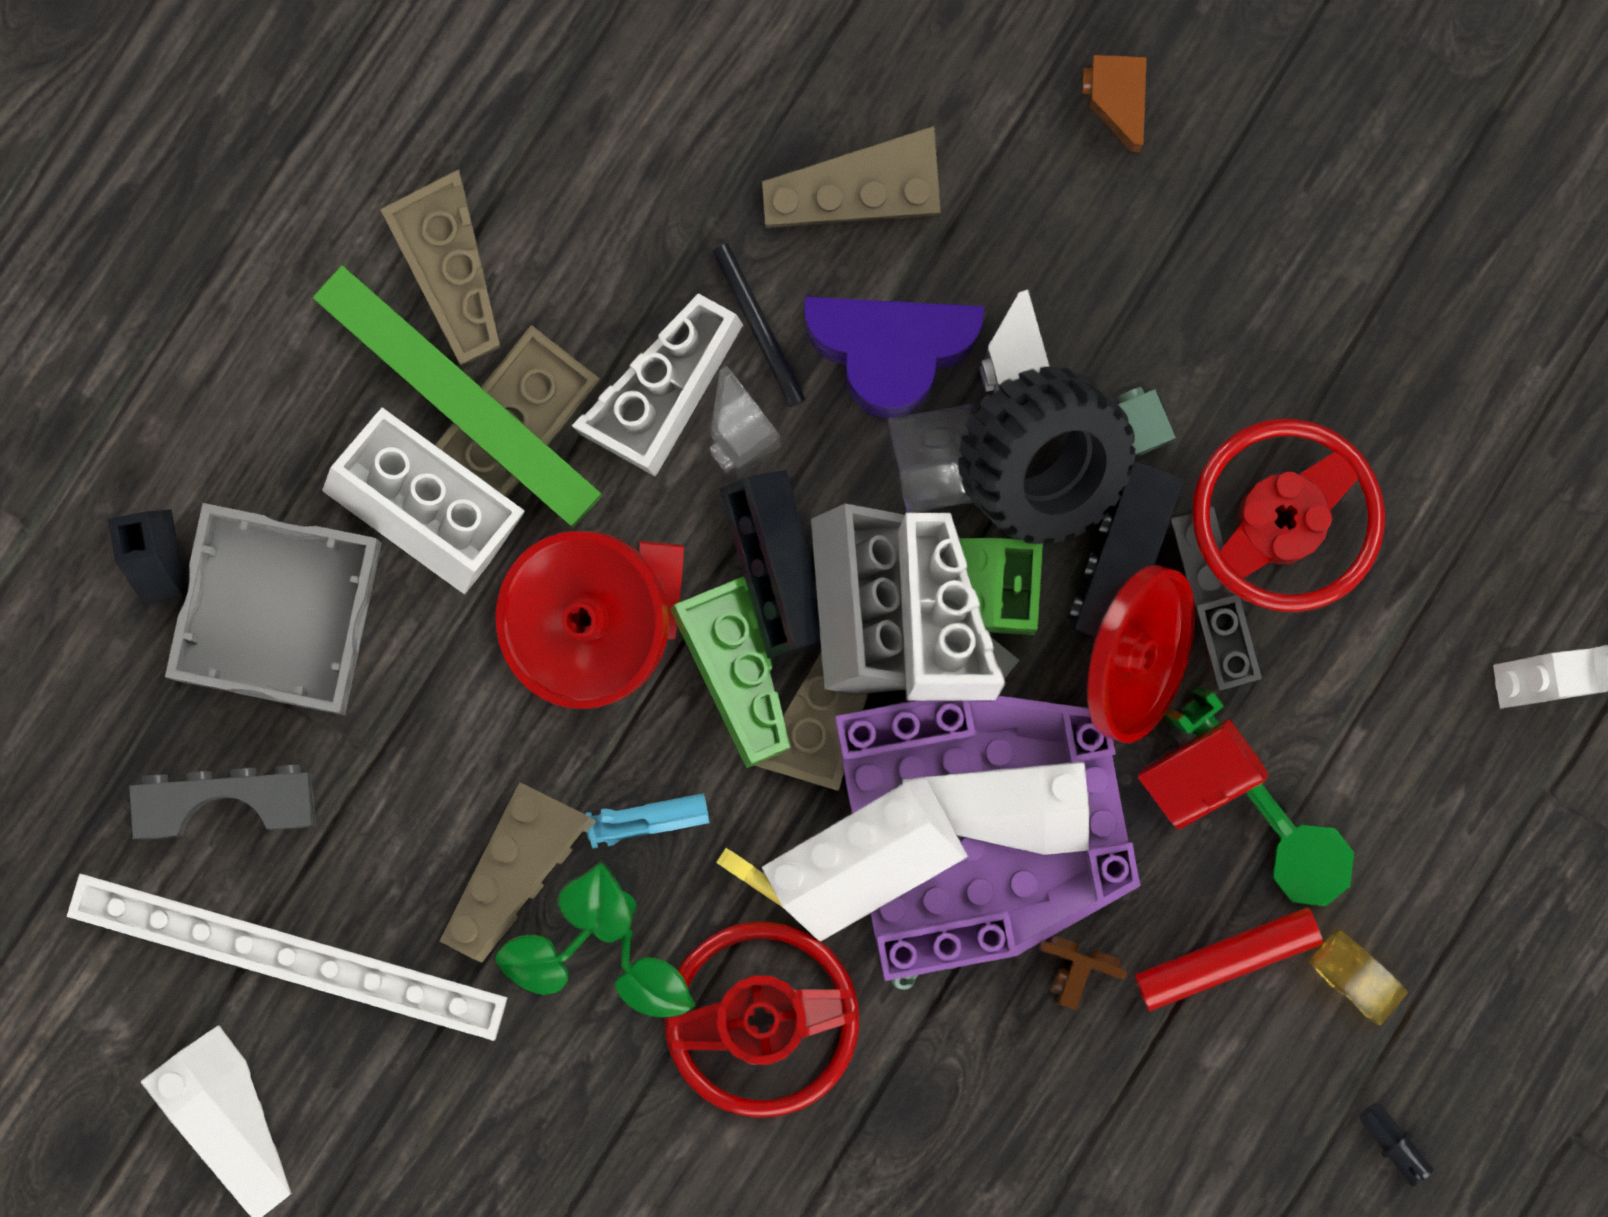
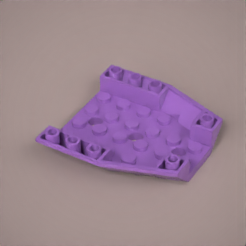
M998 696L996 700H918L835 716L851 814L903 785L902 779L1079 761L1084 762L1089 805V850L1043 855L957 835L968 858L870 913L885 981L1017 956L1140 887L1133 844L1128 841L1112 755H1116L1113 739L1103 736L1096 729L1089 708Z

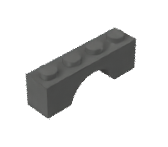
M301 765L274 766V775L257 776L256 768L230 770V778L213 779L212 771L185 773L186 781L168 782V775L166 774L141 776L140 785H129L132 837L137 840L184 837L188 823L193 815L207 803L222 798H235L250 805L261 817L266 829L269 830L316 827L313 774L309 772L301 773Z

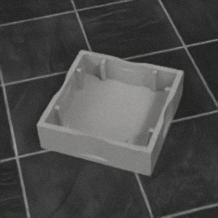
M202 503L189 563L190 581L188 593L178 615L165 677L188 684L345 715L382 543L377 538L319 526H298L278 522L265 515Z

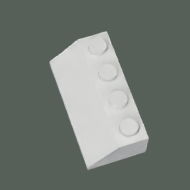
M384 408L378 411L331 466L322 490L464 595L490 564L524 514L522 508Z
M924 778L901 785L764 865L762 869L782 907L818 941H823L968 858L927 779Z

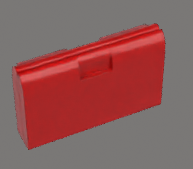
M1229 718L1141 768L1138 778L1170 822L1177 829H1182L1265 782L1268 778V773L1260 759Z

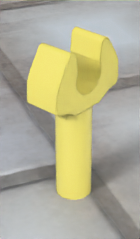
M725 848L716 863L782 907L767 876L737 854Z

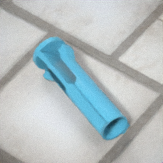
M704 793L618 811L605 808L601 809V814L597 816H592L591 812L586 813L587 816L597 820L587 832L592 849L598 848L597 843L603 841L607 842L608 846H612L625 838L710 823Z

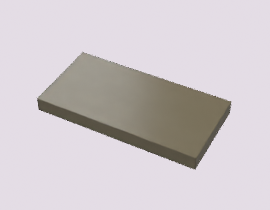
M531 325L481 388L543 443L549 446L601 380ZM452 423L435 445L506 498L509 497L520 483L517 478L454 423Z

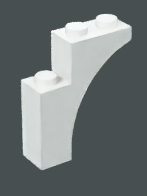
M1608 645L1590 649L1550 653L1493 665L1500 709L1608 692Z

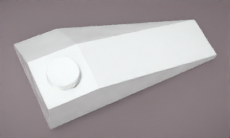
M1067 762L902 779V784L914 780L927 779L956 835L1043 855L1089 850V805L1084 762Z
M218 1025L170 1058L143 1079L141 1083L170 1121L251 1217H263L292 1193L276 1146L272 1141L261 1102L258 1100L250 1077L251 1073L247 1061Z

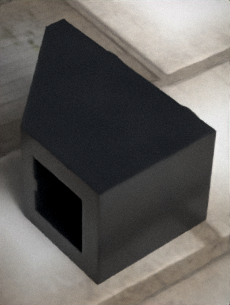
M172 509L146 511L108 519L115 563L144 604L187 596Z

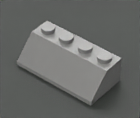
M843 504L811 519L824 686L827 690L854 694L906 690L898 530L905 516L903 514Z

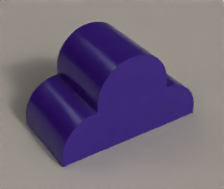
M805 297V329L812 346L825 358L836 363L846 364V384L852 399L865 412L885 419L904 417L917 410L927 399L931 391L935 370L951 367L966 358L977 342L983 322L984 306Z

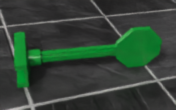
M1194 686L1189 690L1194 699L1182 707L1181 711L1183 713L1168 708L1164 718L1171 727L1187 734L1193 732L1197 737L1219 724L1214 714L1223 707V704L1213 692ZM1262 784L1245 792L1279 836V841L1275 847L1272 878L1292 903L1327 906L1350 887L1354 851L1336 828L1306 824L1294 826Z

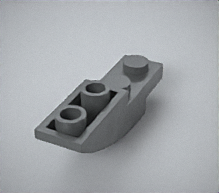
M1210 506L1211 529L1214 540L1220 550L1224 544L1214 507ZM1192 511L1172 516L1170 518V525L1179 554L1178 562L1181 572L1188 580L1193 592L1195 621L1218 690L1221 691L1262 679L1240 597L1231 592L1216 578L1202 557L1194 534Z

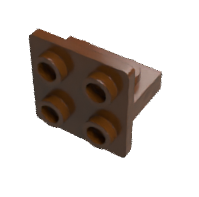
M1053 935L1050 937L1049 942L1041 941L1038 943L1036 949L1069 961L1066 968L1058 967L1050 988V992L1057 994L1054 1001L1055 1004L1076 1010L1091 969L1117 979H1126L1128 971L1119 968L1121 959L1099 951H1092L1091 957L1076 953L1079 944Z

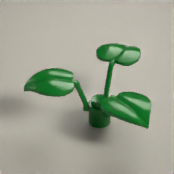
M603 863L596 865L586 874L569 882L560 893L558 903L562 914L572 925L583 929L563 952L556 954L554 945L545 937L523 935L505 943L495 957V963L499 966L501 972L520 987L536 994H552L560 991L567 983L569 977L567 968L561 962L566 961L591 933L601 941L608 943L621 939V967L626 973L621 974L617 978L615 988L628 1006L642 1014L654 1017L678 1016L691 1011L695 1006V1002L690 997L683 977L669 963L651 957L638 959L633 965L630 962V940L633 936V931L629 927L637 905L628 893L621 891L619 885Z

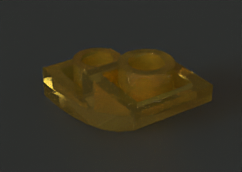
M1336 929L1308 961L1335 991L1344 993L1372 1023L1380 1026L1408 994V991L1379 962L1339 929Z

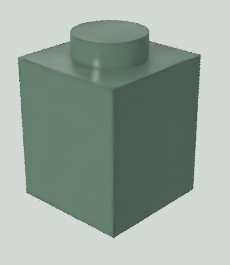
M1139 387L1117 397L1120 403L1118 405L1124 410L1128 416V423L1133 427L1135 442L1131 445L1135 447V458L1169 445L1175 440L1176 437L1155 389L1144 393L1142 387Z

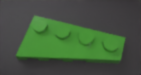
M740 577L675 604L670 611L746 768L787 751L790 745L778 692H775L770 673L772 670L771 660L766 655L745 577Z

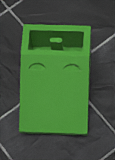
M958 538L967 564L966 571L972 590L975 589L980 604L978 609L985 631L990 633L1035 635L1038 630L1043 544H1030L1024 540L1004 538Z

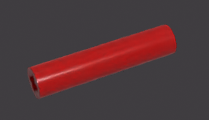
M1306 907L1134 974V978L1146 1009L1150 1012L1323 944V940L1310 908Z

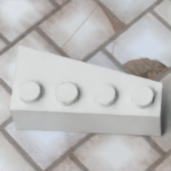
M906 513L898 530L907 700H996L1005 682L1000 668H997L992 653L993 645L989 632L985 631L978 609L980 604L975 589L972 590L966 571L967 564L951 513Z

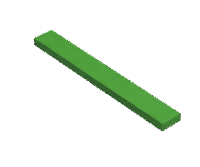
M341 265L313 296V299L573 529L603 496L344 266Z

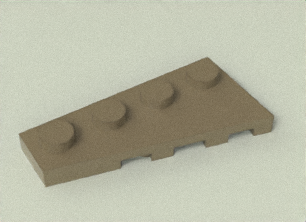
M519 782L440 942L482 963L517 920L516 913L529 897L534 899L544 886L541 883L556 863H563L572 852L570 846L582 831L587 833L597 820Z

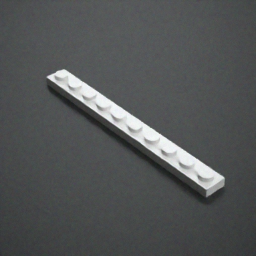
M79 874L67 917L493 1041L496 1040L508 999L505 996L84 874Z

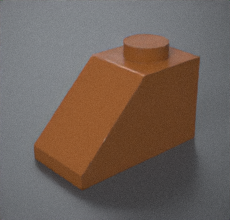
M1094 55L1091 68H1083L1082 94H1090L1089 107L1131 152H1140L1144 140L1147 57Z

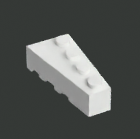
M697 294L658 335L659 338L644 354L641 353L630 364V368L613 386L610 385L599 396V401L585 415L582 414L572 427L583 437L656 477L741 330L742 322L735 313Z

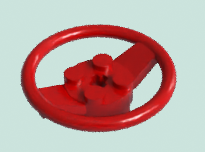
M1274 419L1259 422L1238 431L1214 451L1202 469L1196 484L1192 505L1194 534L1202 557L1209 569L1226 588L1245 601L1262 608L1281 612H1301L1321 608L1337 601L1352 591L1363 580L1374 564L1381 548L1385 528V507L1380 485L1371 466L1358 449L1343 436L1320 424L1305 420ZM1279 436L1309 439L1324 445L1334 452L1299 475L1294 472L1271 475L1253 486L1240 501L1238 507L1240 509L1237 516L1238 527L1221 549H1218L1210 522L1211 497L1219 475L1236 454L1253 443ZM1357 480L1359 481L1367 506V530L1364 543L1357 558L1342 576L1321 589L1303 594L1273 593L1254 586L1243 579L1270 562L1278 565L1294 564L1313 553L1325 539L1327 529L1331 525L1332 516L1330 510ZM1280 509L1281 512L1286 511L1290 515L1291 519L1289 522L1292 525L1290 530L1286 525L1281 529L1276 526L1274 521L1277 520L1278 514L1275 510Z
M758 921L742 923L723 929L711 935L693 949L677 970L686 982L687 987L689 988L691 981L703 964L719 951L743 941L768 939L791 944L809 954L824 968L836 989L794 990L789 983L773 976L754 975L738 981L724 994L721 1002L678 1016L664 1017V1028L672 1060L681 1076L697 1094L714 1106L727 1112L746 1117L768 1118L791 1114L813 1104L838 1082L854 1054L859 1033L860 1015L857 995L852 980L841 961L825 944L818 941L811 934L796 927L776 922ZM757 1007H764L766 1014H774L775 1023L768 1024V1032L759 1033L757 1026L749 1025V1016L755 1015L754 1009ZM841 1026L840 1039L836 1051L823 1072L803 1089L776 1099L753 1100L722 1090L704 1076L688 1050H729L735 1057L749 1064L769 1065L785 1059L798 1047L802 1038Z

